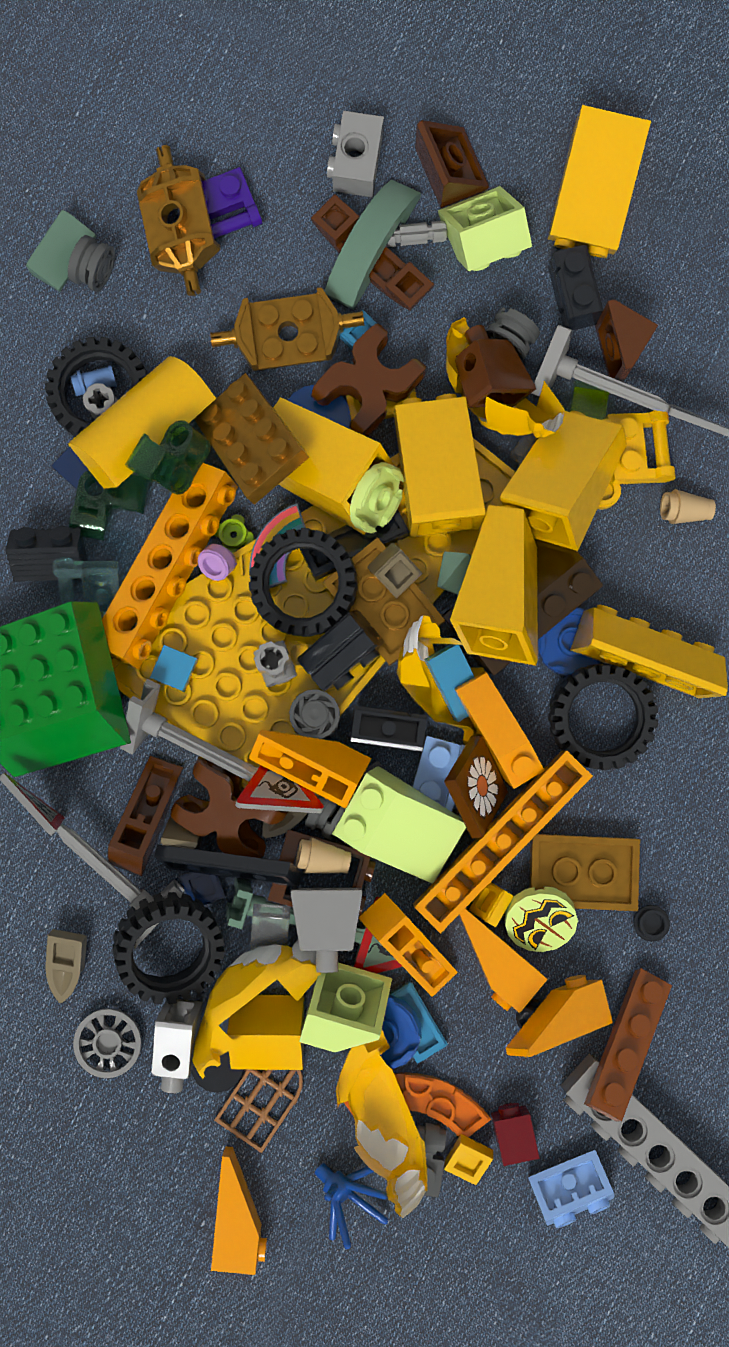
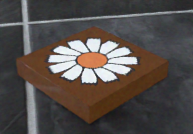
M482 735L470 737L444 780L472 838L484 837L508 793Z

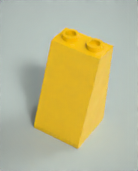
M582 105L575 122L548 235V240L555 241V247L568 249L587 245L589 255L599 258H607L608 254L614 255L618 250L651 124L650 120Z
M443 394L437 396L436 400L422 402L420 398H409L401 401V404L395 405L394 419L401 472L404 477L403 489L410 538L480 529L486 514L466 397H457L456 394Z
M280 397L273 409L308 454L309 458L278 485L365 535L366 532L356 528L350 519V505L354 491L365 472L374 464L386 462L393 466L395 465L381 443Z
M565 411L563 423L555 433L549 434L547 437H538L500 496L502 504L524 509L535 539L578 551L627 445L623 425L611 419L600 420L588 417L579 411Z
M489 505L450 621L467 654L536 666L538 661L537 546L524 509H519L513 505Z

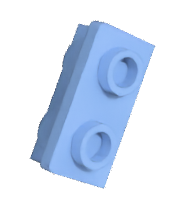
M426 736L413 788L451 812L452 809L458 810L444 780L466 745H458Z
M596 1150L528 1177L547 1226L553 1223L556 1228L567 1226L576 1221L575 1214L587 1209L590 1215L601 1212L610 1207L608 1201L614 1198V1192Z

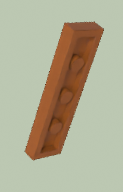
M642 968L634 971L584 1105L616 1122L623 1120L671 990V984Z

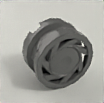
M88 235L81 237L75 245L69 260V280L78 285L84 283L88 285L91 291L99 292L103 289L111 275L115 260L114 247L104 243L98 244L95 238Z
M504 307L499 308L494 318L495 323L489 324L486 329L489 339L510 341L520 359L523 360L531 349L529 345L534 344L540 335L539 328L521 312L512 308L508 312H504L506 310Z
M318 689L307 690L299 694L292 702L289 711L290 722L294 730L299 735L305 737L325 739L335 732L340 721V710L335 699L327 692Z
M319 796L318 799L324 805L322 813H309L305 826L311 830L318 829L322 832V837L330 841L334 836L332 833L346 809Z

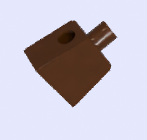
M476 325L465 332L464 335L469 346L456 356L455 363L469 408H485L486 397L503 405L514 407L536 390L534 382L510 341L489 339L483 325Z

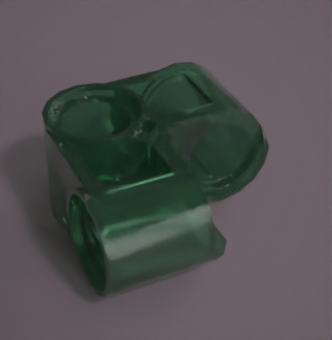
M176 421L167 429L160 445L150 440L149 435L143 433L126 461L125 466L141 477L174 494H183L189 489L203 461L208 457L211 444L205 436L186 421Z
M89 470L84 472L78 481L75 503L70 514L69 528L75 529L79 527L83 537L105 541L104 535L111 510L117 511L119 509L144 514L150 483L148 479L131 474L118 487L106 488L100 495L92 496L89 495V487L98 481Z

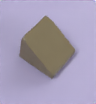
M391 543L367 567L396 598L423 574L394 543Z
M172 817L168 819L161 837L162 845L188 849L201 847L202 836L194 835L176 823Z

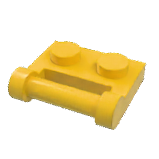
M652 411L649 413L608 414L605 419H611L623 425L627 443L612 475L611 485L664 483L676 478L675 467L671 466L666 428V425L669 423L668 412ZM643 428H652L657 468L648 469Z

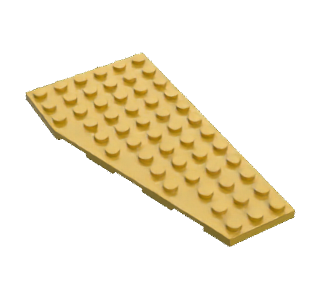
M473 438L486 514L489 505L503 506L500 496L515 474V471ZM397 453L390 459L395 467L401 470L399 453ZM399 481V489L403 490L398 511L408 528L403 482ZM314 505L301 512L305 527L311 530H318L329 534L346 525ZM482 524L480 529L411 538L408 536L394 543L423 573L414 582L432 605L445 591L437 587L444 551L472 555ZM255 539L233 553L237 560V565L224 580L215 581L202 573L186 583L183 594L176 600L169 613L167 624L159 631L152 644L150 655L143 661L139 670L114 658L112 659L118 689L131 699L134 696L141 700L143 686L147 679L159 684L160 690L155 713L167 718L168 723L255 767H260V764L249 759L260 731L267 730L299 735L290 722L289 711L292 702L299 694L307 690H321L311 678V675L301 666L297 658L325 633L310 637L289 635L275 629L258 613L256 606L252 602V594L249 590V565ZM299 548L293 550L288 557L286 563L287 583L269 589L274 603L282 612L295 618H310L324 612L334 600V596L322 583L332 574L315 581ZM284 641L297 676L281 685L277 684L266 687L262 674L256 667L253 652L258 650L260 645L267 642ZM164 645L198 659L185 692L150 678ZM381 655L366 668H363L361 664L351 671L354 679L339 691L335 687L325 691L335 699L340 710V717L386 662ZM242 778V787L245 788L249 781Z

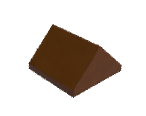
M421 120L417 124L415 150L440 208L481 193L489 188L464 127Z
M616 300L607 302L595 328L608 376L624 382L658 325Z

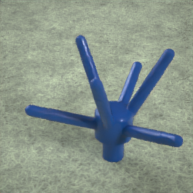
M322 1163L316 1169L315 1175L325 1184L323 1191L326 1193L324 1199L326 1201L331 1200L329 1239L332 1241L336 1239L338 1223L344 1248L350 1249L351 1242L341 1203L349 1198L385 1225L388 1223V1218L353 1191L380 1199H386L387 1193L353 1182L374 1172L368 1166L345 1176L341 1171L334 1173L325 1163Z

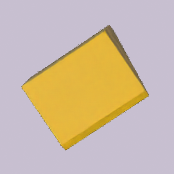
M257 995L229 1017L227 1035L235 1042L238 1048L229 1051L231 1069L303 1070L304 1043L299 1042L304 1025L305 995L298 1002L292 995Z

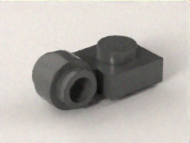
M424 1122L423 1126H416L420 1137L425 1142L428 1191L425 1192L424 1196L439 1198L445 1160L442 1156H436V1153L443 1152L445 1149L446 1130L440 1129L438 1124Z

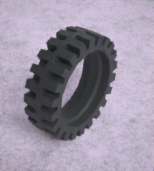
M94 337L86 338V343H82L80 340L73 342L74 348L69 350L66 346L61 351L63 356L60 359L55 357L52 361L53 370L48 369L46 376L49 382L45 383V391L48 394L46 397L47 403L56 420L74 437L92 423L86 422L74 415L68 405L66 396L67 386L76 370L92 361H113L127 371L131 377L133 387L148 375L144 365L129 347H124L117 340L111 342L109 338L101 337L100 341H97Z
M309 528L286 530L284 534L279 533L273 536V540L266 542L261 547L262 551L254 557L255 563L249 572L251 576L249 590L252 594V602L261 617L283 633L303 637L321 635L348 614L354 605L356 591L358 590L357 573L354 563L346 549L337 540L324 532ZM298 548H312L324 553L334 563L338 573V591L333 603L324 612L310 618H295L283 613L274 603L269 591L270 575L275 563L284 554Z
M593 664L575 670L573 674L567 675L563 679L564 682L561 685L557 686L554 691L556 694L554 698H551L549 704L551 707V711L548 713V720L551 723L549 728L558 747L562 751L567 750L581 765L600 770L619 769L625 767L626 763L636 761L639 754H644L647 751L648 747L646 745L648 742H653L655 737L653 730L658 727V720L655 719L658 707L653 702L655 697L652 691L648 690V685L637 677L635 673L616 665ZM610 682L619 685L630 695L635 705L636 722L632 734L623 744L612 750L595 751L586 748L575 738L570 728L569 711L573 699L582 689L593 683Z
M168 892L167 898H163L161 893L153 895L154 901L148 903L146 898L139 901V909L136 910L132 906L127 911L128 918H121L118 923L119 931L115 930L113 936V956L121 981L124 986L127 985L129 992L134 996L138 993L139 998L146 1002L151 997L154 1004L162 1005L163 998L167 999L168 1004H176L177 996L181 995L183 1000L186 1001L191 999V990L194 989L199 994L204 990V981L209 985L215 979L213 971L219 973L222 966L220 959H224V940L215 917L200 900L196 898L193 901L190 895L184 893L179 898L176 892ZM181 919L192 922L200 929L203 935V947L200 955L188 968L177 974L161 977L149 975L138 969L133 957L135 943L146 929L165 920Z

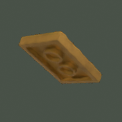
M377 537L352 558L357 573L358 590L356 591L354 605L349 611H360L370 623V626L382 637L384 644L377 651L391 666L398 660L404 640L413 622L418 621L424 615L429 616L431 622L436 623L439 627L445 622V619L415 582L396 598L367 568L368 565L386 549ZM337 571L322 582L334 598L338 591Z
M536 834L531 840L529 888L535 887V890L544 889V886L554 887L566 893L573 901L575 909L638 911L640 839Z

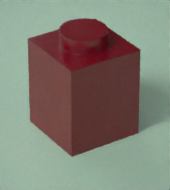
M507 1103L499 1106L497 1112L491 1113L503 1166L540 1159L531 1116L526 1105L519 1106V1103Z

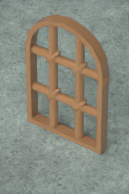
M246 1069L245 1074L214 1121L262 1153L293 1105L298 1101L303 1087V1073L301 1070H290L282 1083L280 1081L277 1084L269 1078L273 1070H263L261 1073L258 1070ZM297 1071L299 1087L296 1094L293 1095L285 1087ZM251 1072L260 1080L249 1097L246 1096L244 1099L237 1094V1091ZM268 1084L277 1091L265 1109L262 1108L260 1110L251 1103L262 1086ZM284 1095L291 1102L280 1119L276 1121L268 1113L279 1096L282 1097ZM234 1098L243 1106L232 1123L228 1124L220 1117ZM250 1109L259 1118L246 1136L235 1127L245 1112H249ZM267 1121L274 1128L263 1145L260 1146L252 1138L262 1122L265 1123Z

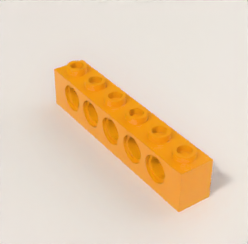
M191 458L102 618L112 658L139 670L143 661L150 655L153 642L159 631L167 624L171 609L176 600L183 594L188 578L194 567L198 565V555L205 549L210 538L217 532L224 512L235 499L238 486L226 471Z
M567 750L559 752L544 768L545 771L537 775L491 822L484 837L476 838L413 903L414 908L440 934L591 779L593 775Z

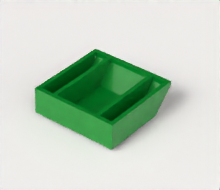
M70 601L0 627V764L13 777L33 773L131 743L98 602Z

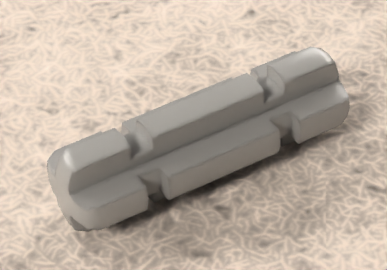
M432 221L431 225H427L426 222L399 225V228H396L386 247H396V243H400L401 246L426 244L428 240H432L433 243L444 242L447 238L445 221Z

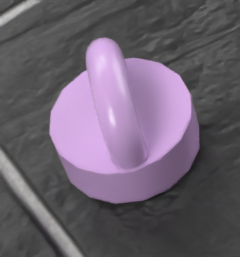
M219 544L208 545L198 555L197 559L201 572L206 577L215 581L224 580L237 565L234 554Z

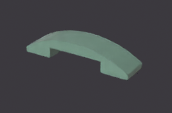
M392 179L380 189L359 217L341 249L324 291L328 298L350 309H355L371 282L369 277L371 270L399 223L405 224L421 198L420 192Z

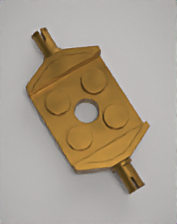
M162 145V150L160 147L156 148L160 167L156 168V173L141 181L138 187L139 206L152 266L162 272L183 275L187 295L194 296L196 293H201L197 276L198 270L215 256L221 248L220 244L214 240L202 185V181L206 180L205 175L199 169L191 166H174L170 146ZM179 208L180 215L178 220L173 224H168L167 217L170 211Z
M322 287L317 288L316 294L249 303L248 298L242 299L234 328H231V331L211 332L210 337L213 348L234 344L235 348H239L252 370L257 371L332 360L336 352L340 333L344 332L343 328L365 325L363 311L343 315L337 313L336 308ZM286 326H292L298 330V335L292 341H284L279 337L281 329Z

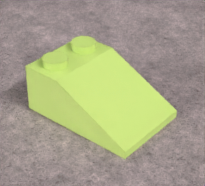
M377 766L365 774L332 834L367 856L433 884L466 830V826L461 817Z

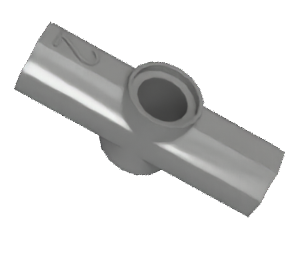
M284 641L267 642L260 645L259 649L253 652L256 667L262 674L266 687L277 684L281 685L297 676Z

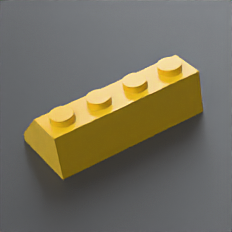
M597 605L596 608L593 607L583 612L570 649L571 651L606 664L625 668L640 677L696 698L726 696L728 684L725 657L714 653L715 648L701 642H694L692 645L682 641L683 636L670 630L663 629L660 633L650 629V623L635 617H630L629 620L616 616L618 611L608 606Z

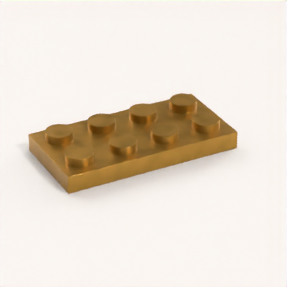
M246 373L230 384L227 390L194 418L246 498L254 505L309 458L291 431Z

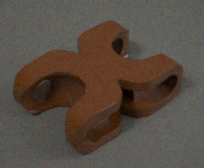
M379 323L369 328L354 343L352 349L353 364L343 361L333 364L314 385L311 397L322 406L329 405L340 396L350 395L357 399L362 407L351 422V430L366 437L384 422L387 413L386 400L395 403L405 400L422 382L427 371V366L418 359L410 360L399 369H389L383 366L378 360V356L387 345L388 330Z
M199 756L193 767V775L208 790L210 801H204L192 795L183 796L176 800L172 806V819L196 836H206L216 831L217 845L225 854L263 858L266 849L265 842L251 829L249 819L255 818L272 825L285 819L289 811L237 808L235 806L237 798L244 790L242 778Z

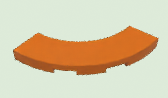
M394 1073L409 1111L427 1114V1116L449 1127L458 1137L461 1134L470 1137L491 1120L489 1114L476 1100L459 1087L445 1080L420 1073ZM348 1101L344 1102V1104L346 1105V1107H347V1108L349 1109V1111L351 1112V1109H350V1106H349V1102H348Z

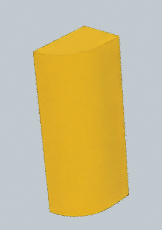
M169 356L67 444L104 489L116 488L208 407L216 397L202 378L188 364L176 357Z

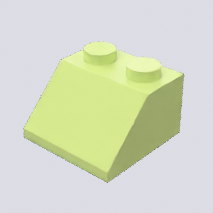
M501 186L438 210L440 220L446 223L447 236L457 260L468 271L483 270L494 261L502 258L516 257L522 250L532 247L525 207Z
M338 963V972L321 973L317 977L299 1042L328 1051L338 1052L379 1040L392 978L342 963Z

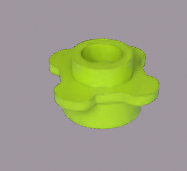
M238 514L219 524V528L214 535L232 553L254 540L253 533L248 532L244 525V517ZM232 532L237 533V536L235 538H232L230 536Z

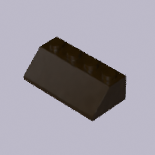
M534 539L537 546L539 639L604 585L577 551ZM452 606L441 616L458 637L450 621L454 606ZM471 654L478 665L484 668V671L494 676L512 662Z

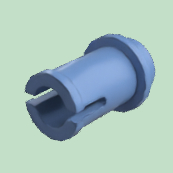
M111 365L84 373L78 370L76 375L71 376L76 396L84 395L87 388L96 383H102L109 388L117 387Z

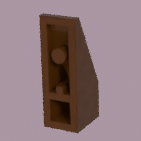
M152 756L149 757L108 845V861L113 866L141 876L143 875L158 840L183 767Z

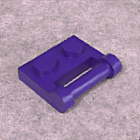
M240 167L202 181L210 220L243 207L246 210L243 213L211 224L214 239L252 225L254 228L263 224Z

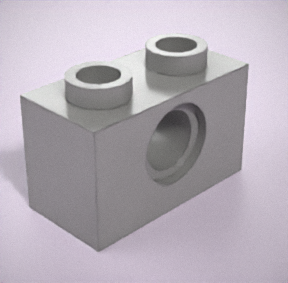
M343 111L341 124L335 123L332 145L337 146L336 156H329L327 177L332 178L333 192L373 198L383 139V116ZM351 151H358L362 153V155L359 157H351L348 155V153Z

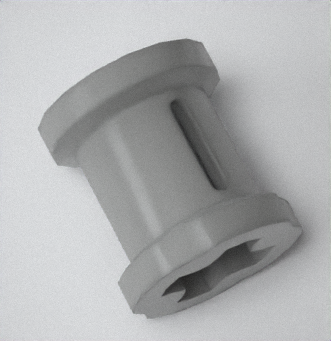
M102 383L89 386L83 395V403L94 419L98 418L118 400L114 396L113 391ZM106 399L104 407L99 409L100 400Z

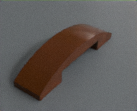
M335 194L311 217L313 224L339 253L359 219V215ZM385 247L369 274L371 284L409 311L434 287V283L411 262L405 264L387 247Z

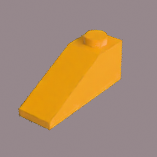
M486 671L454 689L479 736L482 735L501 777L513 789L545 771L528 738Z
M267 730L260 731L249 757L250 760L345 809L372 759L337 741Z
M386 893L359 917V920L431 997L458 973Z
M465 908L459 914V917L490 988L494 991L491 998L506 1011L512 1006L520 1013L548 979Z
M586 975L566 978V985L551 990L507 1045V1055L532 1057L612 1024L613 1021L603 981L587 980Z
M226 1146L221 1161L211 1271L255 1275L258 1261L265 1262L267 1238H261L262 1224L234 1148Z

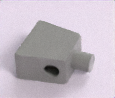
M362 887L292 888L291 899L300 951H316V972H338V951L353 950L362 899Z
M166 999L155 1021L152 1075L162 1077L161 1090L166 1093L181 1092L184 1079H188L194 1066L192 1062L194 1045L200 1028L203 1002L177 999L176 1004H168Z

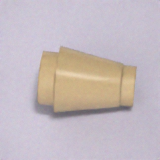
M674 489L672 492H665L660 503L661 518L668 520L670 524L712 520L716 511V504L713 499H707Z
M313 837L310 840L301 839L297 851L296 868L304 869V873H348L351 863V852L344 851Z

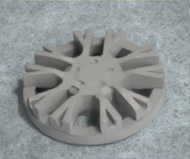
M103 1008L89 1014L79 1024L74 1035L73 1048L78 1063L85 1071L100 1078H113L127 1072L137 1061L141 1052L142 1036L138 1023L127 1012L121 1011V1009ZM105 1015L116 1016L113 1026L110 1027L106 1024ZM97 1018L103 1029L99 1031L92 1019ZM124 1020L127 1025L120 1032L116 1027ZM85 1027L93 1031L95 1035L93 1039L81 1037ZM132 1030L135 1040L127 1041L123 1038V1034ZM92 1044L93 1049L81 1051V1046ZM122 1046L135 1049L134 1053L122 1050ZM95 1053L100 1057V1062L96 1068L86 1061ZM122 1055L128 1063L118 1068L115 1056ZM110 1058V1071H104L105 1059Z

